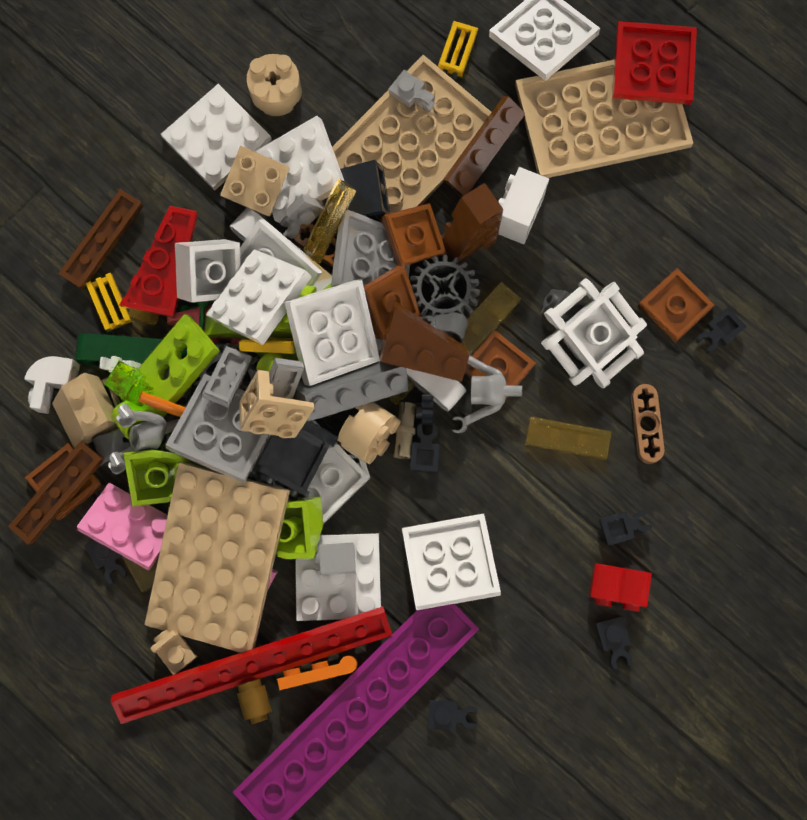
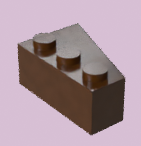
M485 183L461 197L451 214L454 218L452 224L448 222L444 226L446 233L441 235V238L451 261L454 257H457L458 262H460L480 248L487 249L497 241L503 208Z
M394 301L380 349V362L462 382L470 356L467 347Z

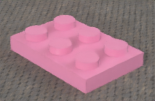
M108 483L77 525V529L79 532L150 571L160 554L168 515L150 505L132 506L129 493Z

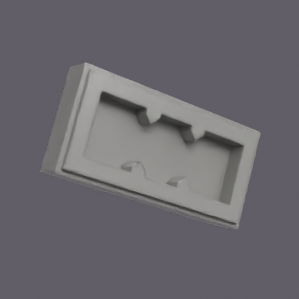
M226 346L202 393L203 398L229 408L249 369L252 356Z
M274 359L269 373L270 384H273V396L293 399L304 370V365L301 361Z

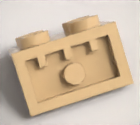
M240 146L220 196L270 216L289 172V167Z
M257 370L239 402L240 428L242 431L254 434L295 438L313 412L314 403L273 396V384H270L269 372Z

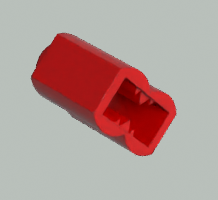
M595 563L593 564L588 598L595 599L594 604L611 607L612 602L622 603V609L639 612L640 607H647L652 573Z

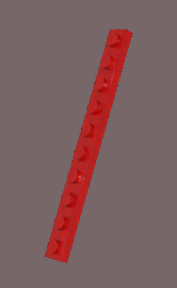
M379 607L111 695L110 702L120 723L123 724L392 636L391 627L384 607Z

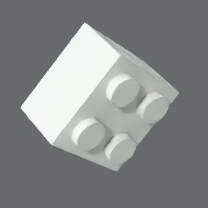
M521 167L518 168L515 176L510 175L505 187L504 197L499 200V204L503 208L499 235L525 244L543 202L549 178Z
M225 239L175 243L177 298L189 302L217 300L241 267L240 243Z

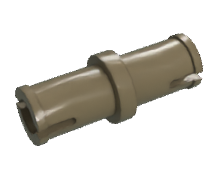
M403 402L399 403L398 419L401 422L394 432L396 434L394 458L405 459L406 457V459H411L412 437L416 434V429L414 428L416 404L405 402V405Z

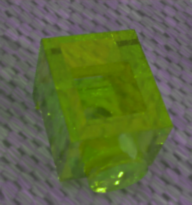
M118 361L104 383L123 400L141 407L144 404L138 402L140 393L143 391L151 394L154 389L145 382L147 377L138 368L122 361Z

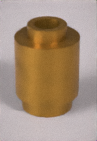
M260 679L239 685L237 696L244 720L250 719L251 724L267 720V713L272 712L265 685H261Z

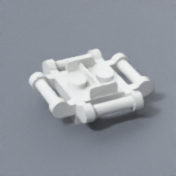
M585 278L578 284L579 287L554 309L550 308L544 313L546 319L557 330L546 337L541 344L556 357L570 375L569 380L574 386L580 384L592 374L595 382L604 389L610 384L612 377L634 358L639 359L644 354L643 349L635 339L637 338L636 335L647 326V323L643 318H639L619 293L618 290L620 288L615 282L607 285L599 293L595 286ZM587 295L591 301L565 323L561 316ZM609 298H610V299L612 300V302L616 305V307L619 309V311L622 313V315L625 317V319L629 322L630 326L626 323V321L623 319V317L619 314V312L616 310V308H615V307L613 306V304L610 302ZM564 338L563 341L567 347L585 365L579 370L558 344L561 339ZM627 347V351L623 355H621L604 371L601 370L608 362H610L615 356H617L622 350H624Z

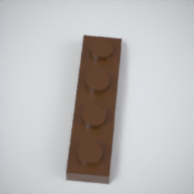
M509 96L502 97L444 177L443 181L459 196L463 197L469 193L525 115Z
M120 189L58 274L83 290L86 287V283L91 280L144 207L143 203Z
M81 441L8 527L26 544L32 545L105 459L88 444Z

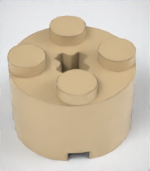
M268 54L251 61L247 73V85L254 105L270 116H282L290 113L302 96L299 73L291 58L287 55Z
M374 402L355 407L359 412L354 417L349 415L340 430L337 440L340 442L338 443L339 446L368 464L374 461L377 454L382 456L390 444L386 440L390 434L397 430L401 422L395 415Z

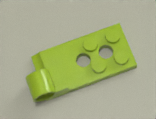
M184 314L124 385L120 396L123 402L114 408L111 418L128 440L131 427L146 421L136 420L131 426L122 427L116 419L117 415H119V406L127 404L133 411L151 412L164 418L167 412L138 402L140 393L143 391L176 404L220 352L191 316ZM187 347V356L182 359V352ZM170 367V370H169L170 375H169V377L165 380V378H164L165 371Z

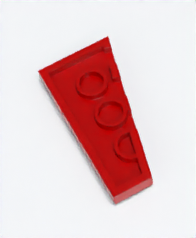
M169 206L154 236L155 239L149 251H146L142 259L143 263L137 274L134 275L130 283L131 286L126 296L122 298L119 306L175 318L179 298H177L175 243L192 242L198 217L197 211Z

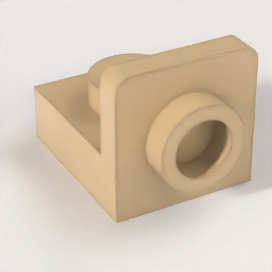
M165 630L154 639L156 644L150 648L153 653L158 654L173 675L179 673L198 657L185 639L178 635L175 630L171 632Z

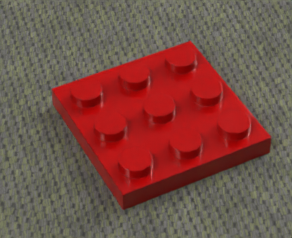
M618 21L612 98L691 105L694 94L697 27Z

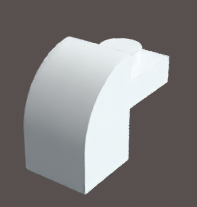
M54 356L36 361L25 375V380L34 385V388L30 389L28 395L30 408L38 413L48 414L54 388L60 389L61 386L78 377L80 365L73 359Z

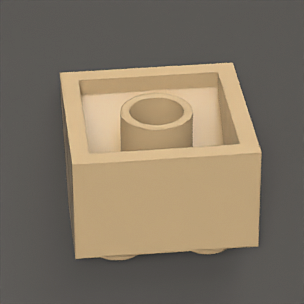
M83 373L61 386L52 404L74 449L81 441L89 444L93 442L92 440L95 437L117 427L111 418L114 406L99 377Z

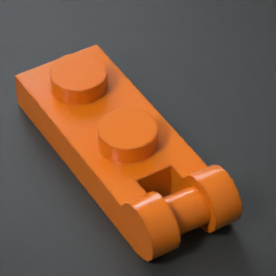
M345 656L340 660L339 664L332 666L328 665V661L311 664L312 670L301 673L300 667L283 671L284 677L277 679L279 690L351 673L357 669V659L353 656Z

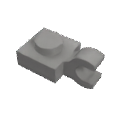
M403 70L388 89L391 96L409 108L415 102L429 112L435 105L433 101L435 96L429 91L424 90L425 83L406 70Z
M301 194L286 209L287 216L280 222L281 226L288 228L283 235L291 239L295 238L299 233L301 224L309 225L325 210L323 202Z

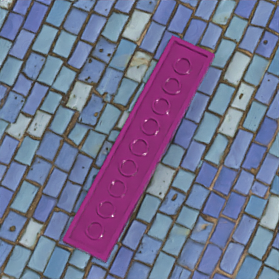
M455 604L417 610L233 791L234 795L257 820H288L479 628Z

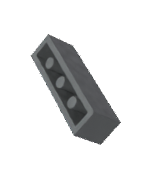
M378 361L311 386L304 385V382L300 381L293 400L314 403V410L307 419L309 422L408 391L407 370L404 367Z

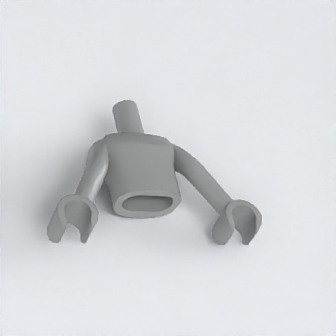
M469 356L467 364L489 375L472 376L471 404L490 406L481 408L464 418L454 417L452 420H461L463 427L460 430L452 431L463 433L466 431L467 425L497 412L505 403L506 396L522 397V386L506 385V380L501 371Z
M127 404L119 406V415H117L116 419L122 427H129L136 420L146 422L131 427L129 434L130 447L120 453L113 452L110 455L109 460L111 462L108 463V467L112 473L119 474L126 469L124 453L144 449L157 450L165 434L173 432L179 419L166 422L158 414L133 411Z

